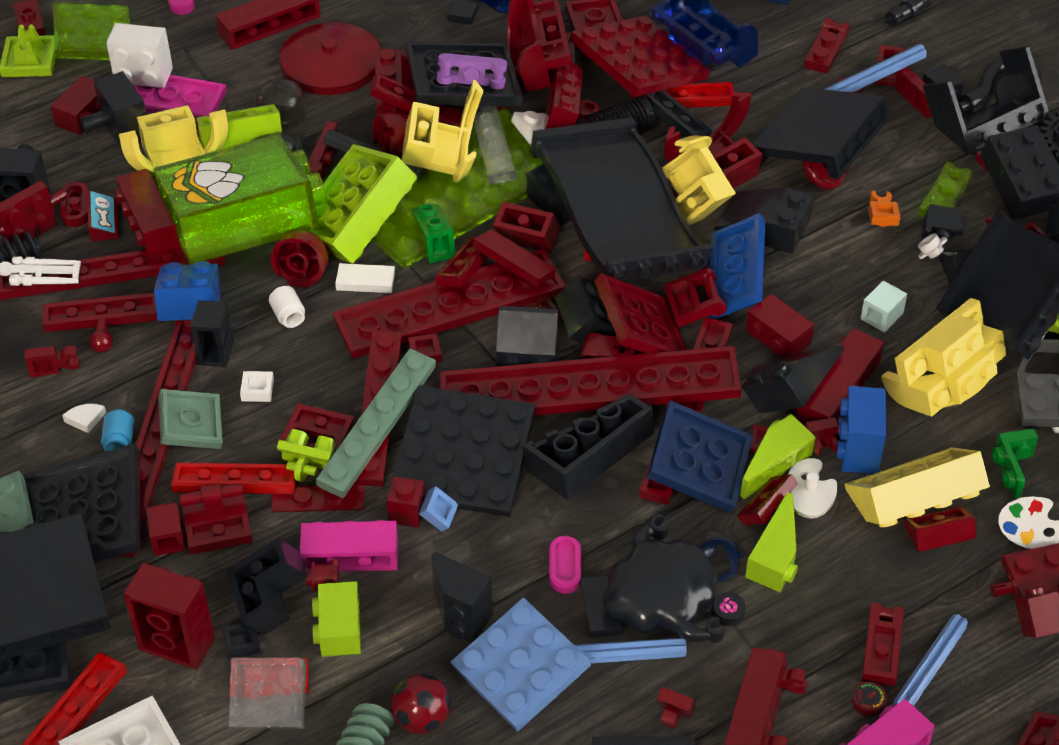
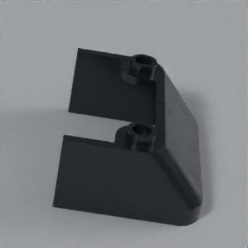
M1029 46L999 51L1007 76L999 79L995 84L994 95L997 103L964 118L962 117L952 81L923 85L935 126L966 154L976 155L977 152L983 150L988 136L1036 125L1039 127L1044 120L1048 119L1049 110Z

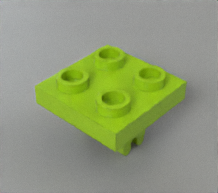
M32 24L29 25L28 30H25L23 25H19L18 36L6 37L0 63L1 77L52 76L59 44L57 35L39 36Z

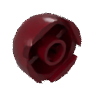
M397 112L377 114L378 117H374L372 125L373 144L379 143L381 150L402 158L408 118Z
M295 230L288 232L277 241L271 252V265L278 277L282 276L288 280L287 284L300 288L309 287L317 283L323 276L328 265V251L318 235L310 231Z

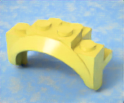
M970 298L895 358L898 374L887 371L881 376L882 382L889 395L898 404L932 417L942 408L952 407L965 402L978 393L990 379L998 374L996 363L1006 356L1003 331L985 326L980 301ZM926 371H931L935 373L931 375L921 376Z

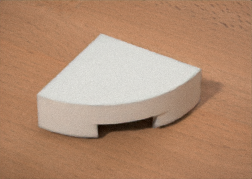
M83 404L68 410L63 415L65 423L89 433L106 414L105 406L99 404Z

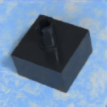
M121 71L94 81L100 111L80 118V123L85 133L88 134L91 131L106 127L122 150L119 134L135 130L138 143L141 145L137 117L147 115L145 104L127 76Z
M26 144L19 145L17 149L0 148V203L39 181L47 185L48 192L50 193L51 190L41 150H34Z

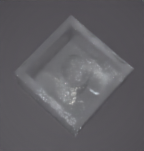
M231 658L229 727L235 729H304L306 661L301 658Z

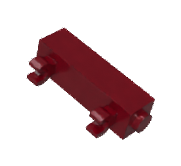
M752 648L724 745H787V737L780 735L771 736L783 689H787L795 694H805L808 682L804 680L806 670L800 668L788 670L785 652H779L770 648Z

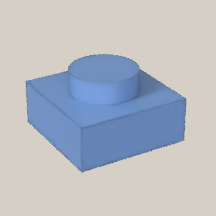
M435 486L428 490L419 515L442 532L450 527L458 504Z

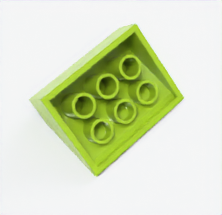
M353 144L289 229L291 231H310L318 235L324 242L329 254L353 264L363 254V250L370 240L378 234L380 227L388 216L393 214L403 196L411 190L412 184L418 177L398 156Z

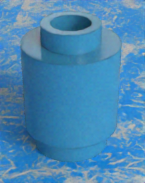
M118 409L110 411L104 416L101 444L105 452L132 444L134 418L131 414Z

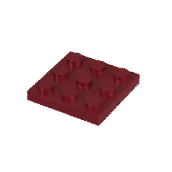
M602 273L596 278L595 284L599 291V297L603 301L608 313L607 317L613 325L616 339L622 346L642 351L644 354L687 350L663 296Z

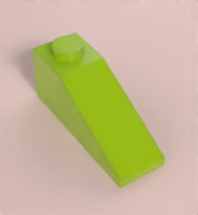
M792 414L782 420L774 421L769 426L743 477L740 496L743 499L761 489L771 477L783 475L799 461L812 456L816 437Z
M789 492L786 493L750 554L745 578L777 592H781L786 582L792 583L798 570V565L794 564L796 556L793 494Z

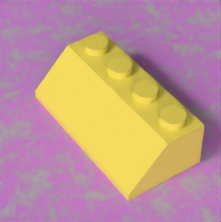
M952 447L844 484L846 491L866 522L879 524V527L895 525L898 523L897 519L907 516V518L921 516L925 514L924 509L933 506L934 508L950 506L953 504L952 500L959 497L961 499L976 497L979 495V490L990 487L981 451Z

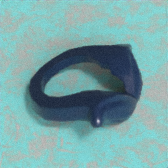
M714 537L701 545L697 544L702 547L708 558L712 556L718 545L724 547V553L727 555L730 570L726 574L717 575L718 582L729 580L735 576L739 558L745 554L739 551L732 540Z

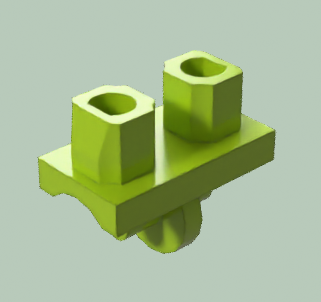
M292 429L286 441L279 440L277 450L282 452V459L288 461L286 469L294 471L296 481L303 482L307 475L316 476L318 468L324 469L334 455L336 444L332 438L318 436L315 447L312 448L306 446L309 439L307 433Z

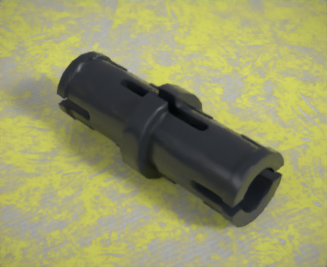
M904 0L900 3L899 7L886 13L885 19L893 16L886 22L891 27H895L907 18L912 19L917 15V12L929 7L931 0L925 3V0Z

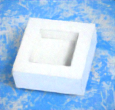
M243 371L240 391L241 401L271 402L274 383L273 372Z

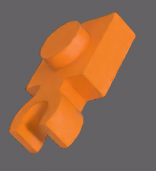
M876 191L871 192L868 207L871 225L880 227L899 226L900 213L897 202H891V192L886 191L885 197L878 196Z

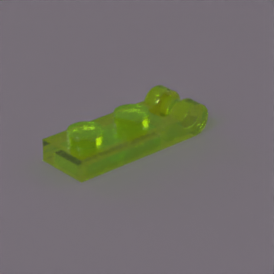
M946 161L942 172L920 205L918 216L924 217L925 210L929 204L954 208L968 185L973 170L966 167L960 169L955 167L954 163Z

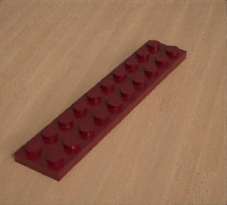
M734 346L440 372V389L535 404V415L593 411L629 394L648 406L668 404L670 400L675 403L741 398V385Z

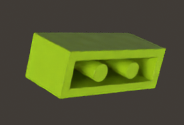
M271 104L226 112L228 134L223 148L216 157H221L226 152L235 151L240 153L241 149L248 142L260 135L282 132L280 114L276 106ZM210 115L196 118L199 139L203 149L207 146L211 136Z

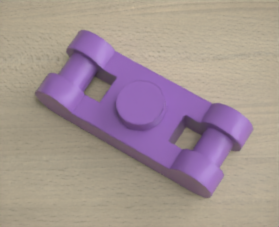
M449 53L440 54L438 57L440 70L437 72L436 80L440 84H472L473 80H476L479 85L490 86L493 89H503L505 87L506 79L503 74L507 70V61L504 59ZM453 66L459 67L458 71L451 70ZM485 69L492 70L493 74L485 73Z

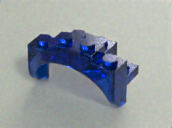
M663 0L651 8L652 16L669 28V39L674 43L684 46L685 52L691 57L699 59L702 62V66H707L712 62L721 66L729 60L740 68L758 56L757 29L750 23H744L740 26L736 25L718 11L708 0Z

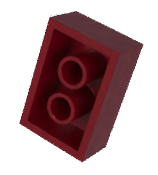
M142 563L124 592L138 649L198 670L215 640L203 582L192 576L172 573L162 566L154 567Z

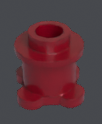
M333 557V563L316 564L314 560L312 561V567H306L308 576L305 578L306 586H312V592L317 591L318 584L339 583L338 557Z

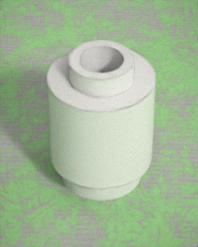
M282 286L276 288L270 294L269 304L281 324L288 328H294L304 321L305 309L294 288Z

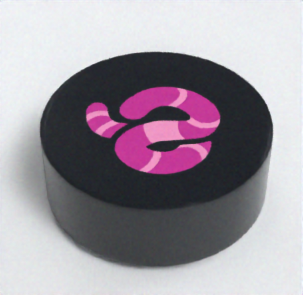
M730 592L718 595L713 601V617H718L720 619L719 623L727 626L740 623L745 614L744 600L739 595Z

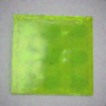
M66 2L53 3L55 58L110 60L106 42L115 23L130 24L129 6L70 4Z

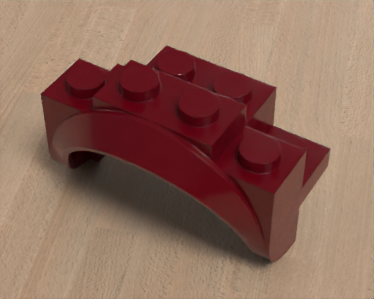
M509 0L507 44L517 78L523 81L526 92L551 86L549 71L573 63L559 1L542 0L533 3L532 0Z

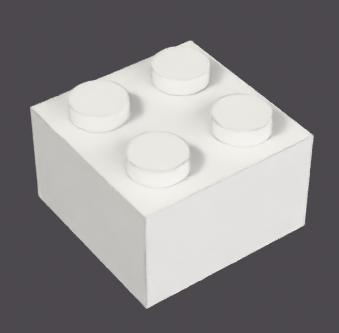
M115 23L106 42L113 74L123 71L132 85L165 88L173 69L166 28Z

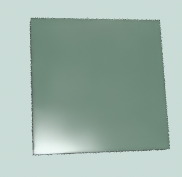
M160 389L158 394L160 444L221 449L223 438L220 394Z

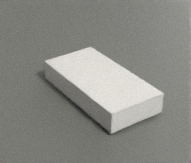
M339 263L335 283L336 290L392 293L395 266Z

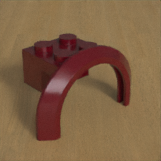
M736 92L732 94L727 116L718 129L710 136L712 143L708 149L733 189L758 175L762 153L746 137L735 143L730 139L747 115L752 96L751 93ZM674 126L669 128L665 139L664 157L668 163L683 153H680L679 147L674 144L680 137L679 131L674 133Z

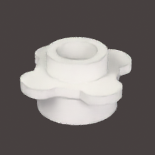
M936 233L924 238L918 244V248L921 250V253L918 255L919 259H923L926 256L932 259L938 256L944 250L942 245L948 239L946 237L940 239Z

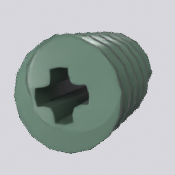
M358 704L354 707L352 717L348 719L346 728L342 731L341 739L338 740L336 745H384L385 741L383 738L389 736V727L393 726L395 722L393 714L375 704Z

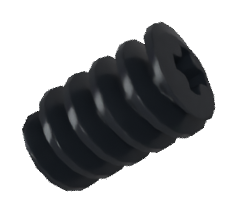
M36 228L34 237L28 231H24L23 240L17 234H14L12 243L6 237H3L0 246V263L9 262L12 264L13 257H22V259L36 257V259H43L44 253Z

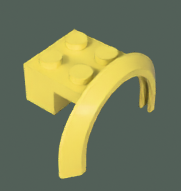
M473 80L469 90L460 127L439 123V107L413 102L406 122L401 160L405 164L451 174L455 183H458L469 173L476 157V152L473 151L468 155V144L475 114L483 94V90L476 80Z
M189 105L137 117L141 143L147 158L140 151L135 130L119 134L122 152L128 163L136 170L147 169L153 177L172 178L173 174L187 166L188 162L194 160L202 162L212 161L218 155L225 144L228 134L226 111L224 109L209 113L211 136L205 149H203L199 141L195 118ZM194 162L190 163L187 174H190Z
M693 135L677 140L674 144L682 146L679 152L683 153L662 167L666 179L670 181L678 194L676 202L688 225L702 221L736 194L708 149L712 143V139L709 136Z

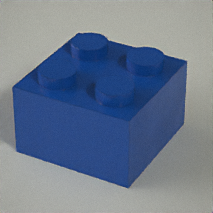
M199 261L193 265H181L180 263L172 262L165 266H160L154 287L157 320H192L198 300L219 302L221 291L218 264Z
M849 386L847 398H841L840 416H843V418L838 417L837 419L839 426L837 435H839L842 441H838L836 459H842L841 472L874 474L879 472L886 438V389Z

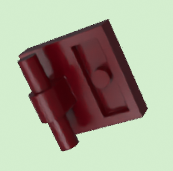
M242 483L220 487V484L201 487V491L179 495L190 555L253 543Z

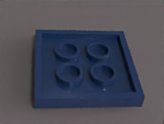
M670 400L665 407L646 478L732 513L737 505L753 435Z

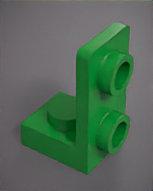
M426 203L420 207L413 208L412 215L424 235L428 262L431 264L451 259L456 254L453 229L438 203Z
M1034 429L1000 433L996 447L992 449L994 463L1000 466L1003 473L1004 486L1010 489L1014 499L1021 498L1025 485V477L1017 460L1033 457L1038 440Z

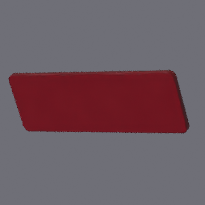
M353 484L344 498L334 495L317 485L296 486L293 494H272L271 509L272 512L363 510L365 505V485Z

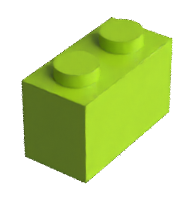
M357 581L318 584V597H312L313 617H318L319 624H313V643L320 644L322 657L361 654Z

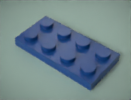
M760 213L712 233L711 246L713 248L710 255V269L715 273V285L720 298L725 301L727 309L720 316L709 315L711 319H718L762 301L765 219Z

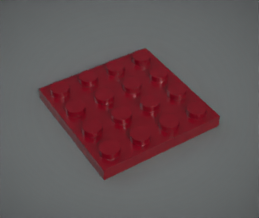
M645 15L571 32L569 38L574 45L634 97L706 80L710 74V70L699 59L692 56L685 50L684 46L678 44L666 31L661 30Z

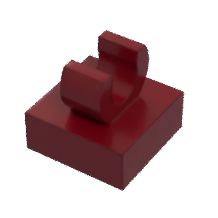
M835 417L806 422L805 427L816 437L813 448L816 455H821L822 448L830 447L833 453L837 451L839 426Z
M661 688L657 700L660 707L664 708L661 717L662 725L675 729L681 715L689 719L692 718L696 709L694 699L667 688Z

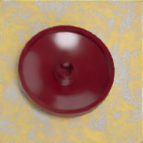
M341 22L319 23L299 30L286 40L280 51L281 71L291 85L304 92L316 95L344 94L363 87L373 79L375 75V50L381 49L377 39L361 27Z

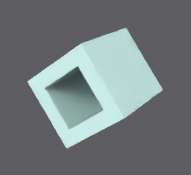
M882 281L864 299L861 320L885 333L904 313L907 293Z

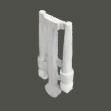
M13 257L12 264L9 262L0 263V275H10L9 283L11 286H19V284H23V286H32L33 284H78L81 261ZM25 273H35V276L27 275ZM42 274H73V278L41 276Z

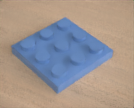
M524 597L450 662L452 667L517 732L591 666L590 660Z

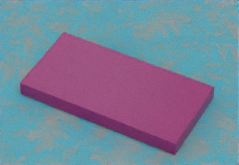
M175 75L169 76L165 88L133 85L144 100L147 114L189 105L195 122H197V117L209 116V113L216 112L227 93L226 84Z

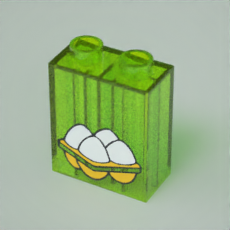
M280 133L153 168L159 193L176 224L181 248L190 265L279 240L291 231L318 229L319 223L316 207L327 204L326 191L320 174L318 172L311 173L303 149L291 151Z

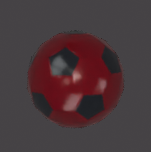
M425 673L413 674L402 680L395 688L391 698V712L397 724L407 732L418 735L432 733L441 727L447 720L451 710V698L445 684L435 676Z

